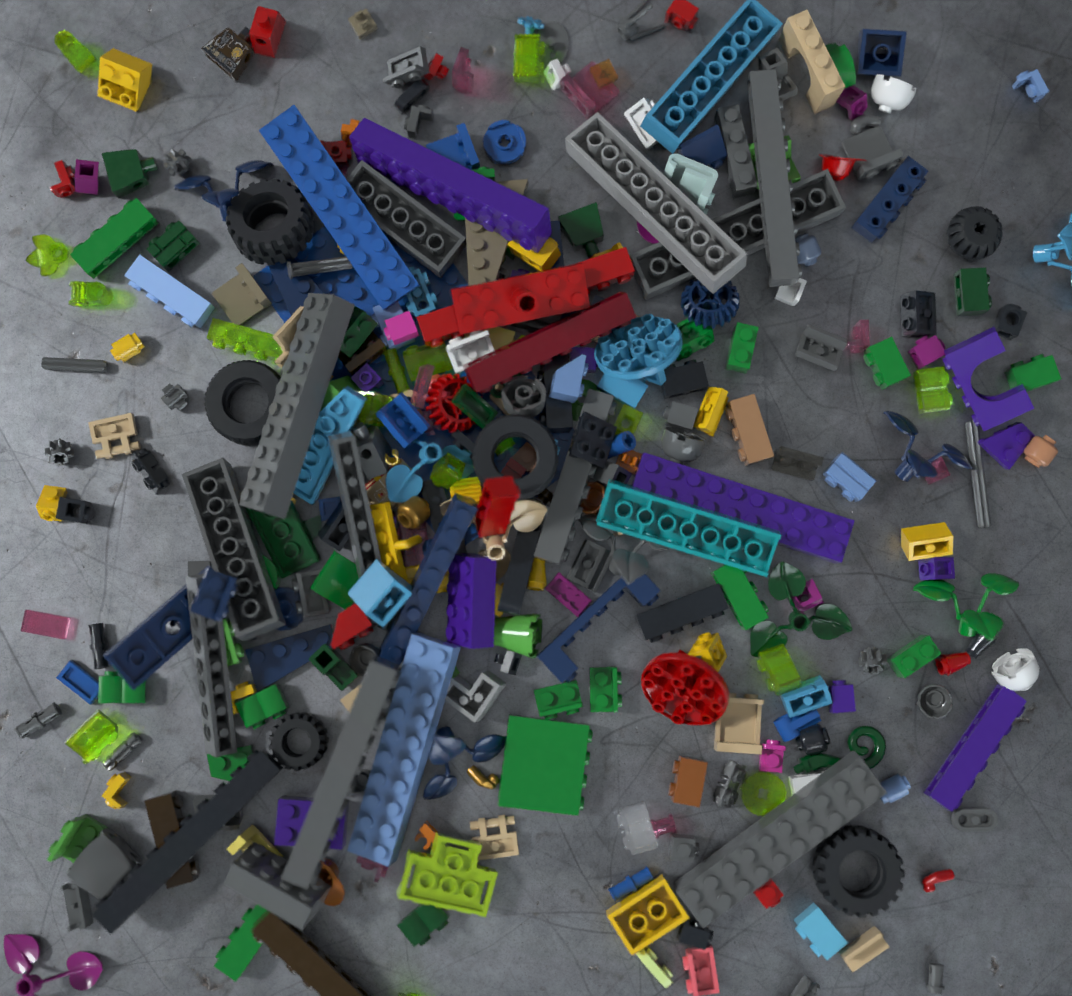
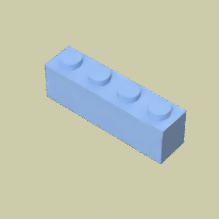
M140 254L124 275L130 280L128 284L137 291H140L142 288L147 292L146 297L156 304L158 301L165 304L163 308L172 315L176 313L183 317L181 321L191 328L194 325L201 328L215 309L210 302Z

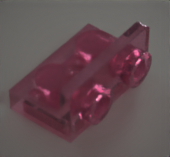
M461 47L452 69V87L460 93L466 94L468 92L472 94L474 90V74L470 73L472 59L469 58V50Z

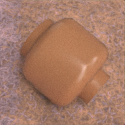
M1047 435L1043 438L1034 436L1024 449V454L1026 455L1024 459L1037 468H1040V466L1047 467L1058 454V449L1054 446L1056 441Z

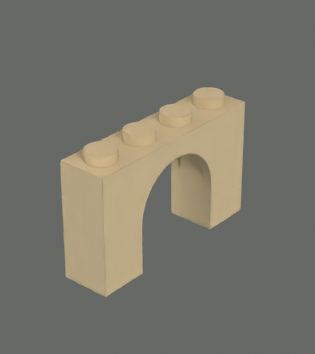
M804 10L787 18L778 41L787 59L799 53L802 54L811 79V85L806 98L815 115L833 107L845 85L808 10Z

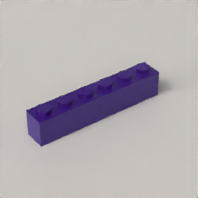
M997 684L924 791V794L951 812L957 809L963 801L962 796L974 786V779L977 774L986 768L990 755L999 749V742L1002 737L1011 731L1015 718L1024 712V705L1027 701L1014 691Z

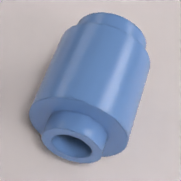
M896 774L880 782L887 792L880 799L885 804L887 802L892 803L908 795V789L911 786L906 777H900L899 774Z

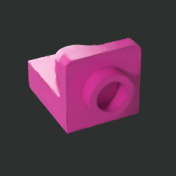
M767 740V744H761L762 754L759 756V771L782 773L784 750L786 751V746H781L780 741Z

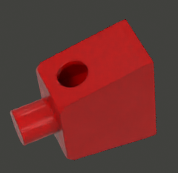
M261 6L257 7L250 29V39L254 53L271 58L276 57L286 22L279 11Z

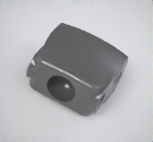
M109 828L103 829L99 833L100 836L80 853L73 865L66 871L70 879L79 887L91 893L99 901L105 895L109 898L114 893L112 888L122 879L126 881L131 876L129 872L141 862V858L128 844Z

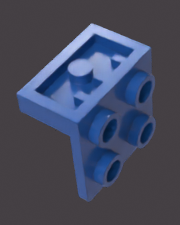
M465 122L456 125L457 134L426 145L427 149L470 170L480 167V162Z

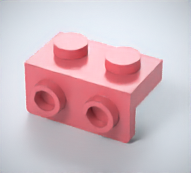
M707 945L706 950L696 947L685 949L686 956H683L682 960L684 970L689 972V979H686L688 994L692 993V996H703L720 993L712 945Z

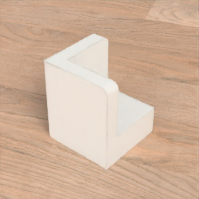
M799 278L796 285L779 286L774 299L795 306L801 298L807 281Z

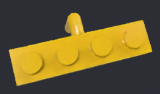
M390 501L370 504L381 562L407 581L401 550L420 544L422 538L420 535H416L409 539L398 541Z

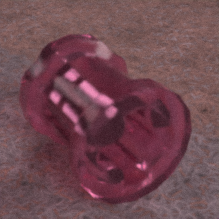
M671 813L667 817L658 820L650 819L655 839H659V836L667 833H677ZM668 824V826H666V827L658 828L659 826H663V825Z

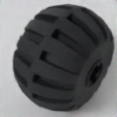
M981 206L960 210L953 216L948 225L947 241L951 246L950 248L953 252L957 253V256L967 260H981L992 255L999 247L1003 235L1002 224L998 221L999 218L996 214H992L991 210L988 208L984 209Z

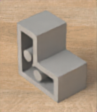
M490 671L482 672L474 685H471L461 676L451 678L445 701L476 723L483 720L507 683Z

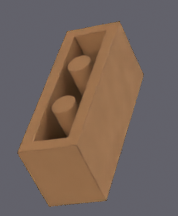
M755 394L729 401L726 404L725 414L728 421H732L733 428L731 432L734 441H738L740 447L738 455L741 462H745V466L774 457Z

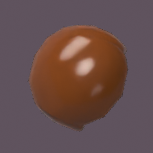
M589 482L590 492L587 499L583 498L581 507H584L583 513L598 514L606 488L598 482Z

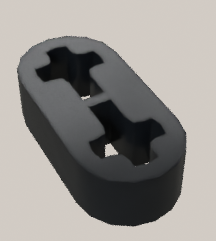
M422 78L415 81L395 101L394 107L402 115L406 114L412 106H415L428 93L430 86Z

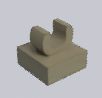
M366 8L348 18L359 39L378 29Z

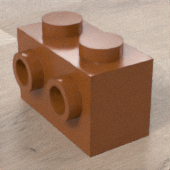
M680 755L678 760H674L672 773L675 774L674 783L670 782L668 796H671L672 802L700 808L708 762Z

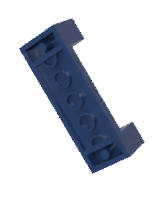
M646 574L637 578L629 585L621 576L537 655L561 683L564 681L569 683L578 675L576 672L578 667L560 647L564 645L567 648L576 639L573 635L578 630L584 632L592 624L590 619L594 615L600 617L608 609L606 604L610 600L616 602L625 593L622 590L623 588L640 606H651L659 598L657 594L661 590Z

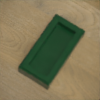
M467 384L462 385L451 401L482 429L488 423H491L498 414L490 404Z

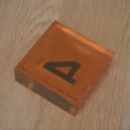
M609 59L589 69L598 89L618 80V76Z

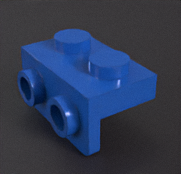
M402 392L375 413L403 448L407 447L430 427V424Z

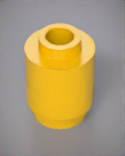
M135 332L131 335L128 333L111 344L113 349L110 352L117 361L122 360L124 363L139 354L145 346Z

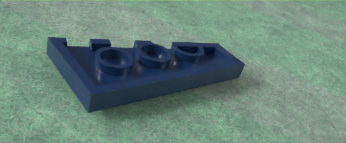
M332 624L246 649L245 652L256 691L259 692L265 689L267 686L310 662L308 658L324 643L331 646L334 634Z

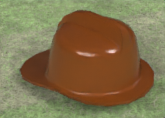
M325 857L324 862L319 860L323 865L317 878L331 885L324 904L335 907L344 900L345 892L338 878L339 869L337 864Z

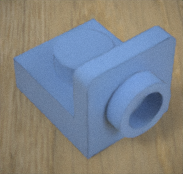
M1038 69L1030 73L1028 70L1022 72L1016 77L1017 80L1012 85L1013 89L1025 85L1026 93L1033 99L1034 103L1043 99L1049 92Z

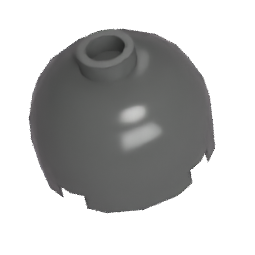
M526 375L515 376L512 380L505 383V387L502 389V403L504 409L510 415L524 414L534 418L544 408L546 389L539 379L534 378L532 380L528 379Z
M672 427L664 429L661 439L662 450L667 456L671 457L670 461L682 465L683 462L696 460L702 454L706 439L694 433L688 434Z

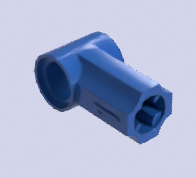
M817 709L792 718L785 714L774 720L773 723L783 742H787L798 737L800 730L817 724L822 720Z

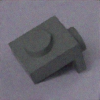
M424 105L412 106L410 117H406L404 123V130H407L408 138L417 140L421 120L434 121L433 110Z

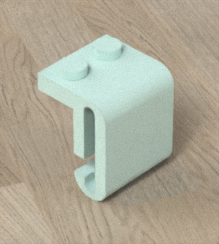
M671 154L663 175L707 215L709 209L705 208V206H710L715 196L712 190L718 178L717 171L680 154Z

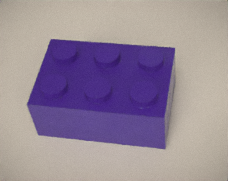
M283 795L278 799L274 845L295 846L314 798ZM349 802L342 818L337 817L340 823L333 840L328 838V841L332 842L329 849L342 850L346 846Z

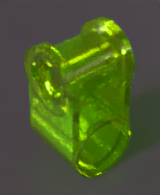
M59 31L55 35V44L80 74L97 60L69 31Z
M69 282L71 299L68 300V304L71 306H105L113 300V292L101 282ZM103 290L102 296L97 298V293Z

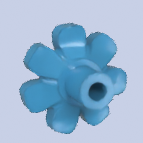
M530 16L518 18V24L524 25L526 28L525 37L532 38L535 29H544L545 24L540 19L533 20V17Z

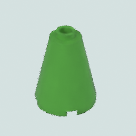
M534 613L495 618L494 645L529 658H536L539 649L535 648L537 643H541L543 622L542 619H539L541 614Z

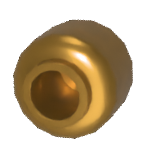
M412 496L397 509L398 521L406 528L416 529L430 517L428 502L418 496Z

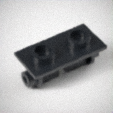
M144 448L138 452L139 455L134 451L131 461L133 468L137 473L141 472L144 477V484L148 490H153L155 495H157L160 486L164 489L170 485L168 482L170 479L161 467L156 470L152 469L158 465V462L150 450L147 451Z

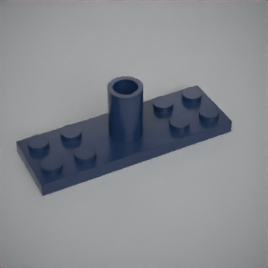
M207 566L199 574L205 573L207 568L212 570L213 568L211 566ZM187 584L103 655L132 690L138 688L193 639Z

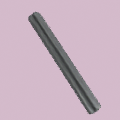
M968 421L965 423L969 459L973 467L971 475L977 523L979 528L991 527L983 454L982 447L977 443L981 439L979 426L976 427L974 421Z

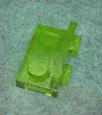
M443 341L444 344L432 348L431 345L419 347L418 345L407 347L406 351L402 352L411 382L453 369L446 351L445 341Z

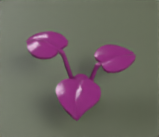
M28 934L4 935V953L7 964L13 972L22 974L23 977L16 984V991L20 996H39L34 993L41 990L42 984L69 975V982L73 988L80 991L87 990L97 983L103 971V964L95 954L79 951L68 957L66 965L69 971L42 979L37 974L30 975L33 970L32 963L36 962L40 956L38 941Z

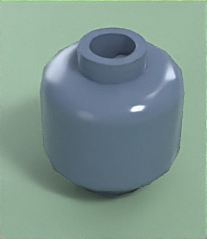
M808 233L795 237V243L798 242L800 247V254L797 256L798 264H805V267H808L818 262L816 258L820 256L822 251L816 237L808 235Z

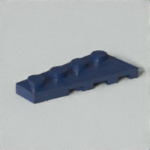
M289 258L286 260L291 264L298 263L295 258ZM276 262L275 265H268L291 316L300 306H304L308 293L323 294L309 275L295 276L293 279H290L287 262L282 264Z

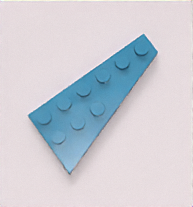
M348 386L320 411L294 490L295 495L311 505L316 503L334 466L328 436L347 431L351 432L367 399Z

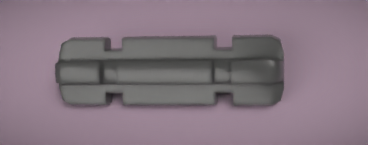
M131 733L127 737V741H123L111 753V756L103 760V766L109 771L113 770L117 766V762L120 763L133 751V747L136 748L141 743L139 735Z

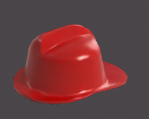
M819 154L822 157V171L828 169L834 181H841L848 177L856 161H867L864 159Z

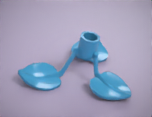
M1071 213L1069 224L1057 235L1061 240L1060 242L1034 246L1033 259L1035 263L1048 262V266L1054 265L1065 268L1072 273V266L1054 261L1059 258V250L1065 249L1068 259L1072 260Z
M414 440L413 443L422 446L419 451L421 461L412 470L406 465H396L388 471L385 479L388 498L391 502L401 503L407 501L412 496H417L422 489L423 481L419 475L414 473L425 463L429 464L436 460L441 462L440 472L445 479L453 482V480L468 477L475 471L473 461L469 458L471 454L465 449L461 451L455 445L446 446L441 451L440 446L435 443L427 445L425 441Z

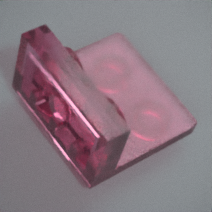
M593 61L572 78L566 74L561 78L560 86L563 93L587 120L617 97L620 92L609 78L599 80L602 71Z

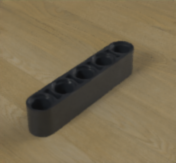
M542 523L531 532L517 531L497 611L520 615Z

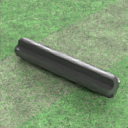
M43 357L41 366L45 370L105 373L107 372L108 363L105 360Z

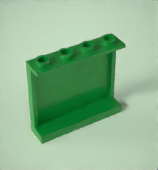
M509 714L497 801L498 806L579 816V810L584 808V797L581 796L582 787L586 788L587 774H584L585 765H589L590 760L587 744L592 742L593 730L589 729L590 725Z

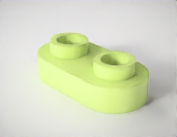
M643 948L636 953L643 964L666 989L673 983L671 977L674 975L665 965L661 967L656 961L658 957L651 948L647 950Z

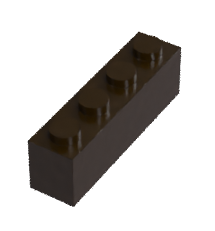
M176 790L151 797L144 801L155 845L159 849L165 844L163 839L171 831L177 832L182 828L180 823L186 818L183 817L181 808H183L182 798L180 795H177ZM192 856L166 882L167 889L194 882L199 878L200 867L197 860L194 861Z

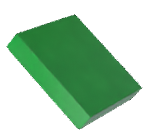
M334 551L310 588L346 610L354 602L348 592L359 580L356 564Z

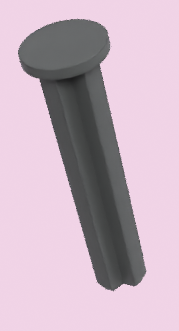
M346 256L292 264L287 262L290 279H293L295 276L353 268Z

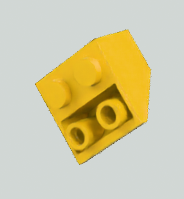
M112 48L100 57L97 96L137 112L151 83L152 63Z

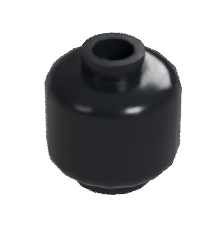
M814 724L800 730V735L796 738L799 750H804L809 756L827 751L828 745L831 744L826 727L822 728L820 724Z

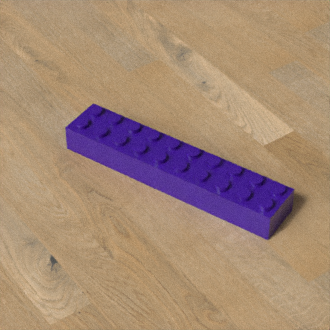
M363 118L349 136L358 164L361 160L384 177L393 180L395 184L409 188L416 195L421 194L427 197L434 204L439 203L445 206L452 213L463 215L470 222H477L486 230L494 231L502 235L504 239L520 244L526 250L538 253L552 234L549 208L379 124Z
M645 452L641 455L631 485L778 530L781 533V538L777 545L835 564L842 563L855 521Z

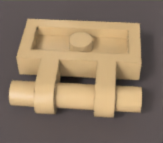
M133 413L88 422L92 443H102L103 449L95 451L97 459L104 457L110 459L114 458V455L122 453L128 455L132 454L133 451L141 449L139 441L130 442L131 436L138 435ZM121 439L122 445L111 446L110 441Z
M505 814L498 815V818L485 819L483 817L478 818V821L470 822L471 831L480 830V836L472 837V840L479 841L482 845L478 861L519 855L516 831L507 832V825H515L514 815L506 817ZM500 827V833L487 835V828Z

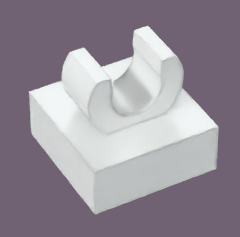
M555 59L550 61L544 74L552 90H557L561 88L568 78L567 74L571 73L572 70L569 64L561 66L559 60Z

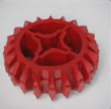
M459 374L440 376L431 383V388L426 392L429 396L424 401L429 403V406L425 410L432 413L428 418H435L434 425L441 424V430L448 429L449 433H453L458 429L460 432H463L476 424L466 414L462 419H459L461 410L451 402L462 385L467 384L472 388L470 382L467 383V376L461 378ZM445 387H449V392H447V396L442 397V393Z

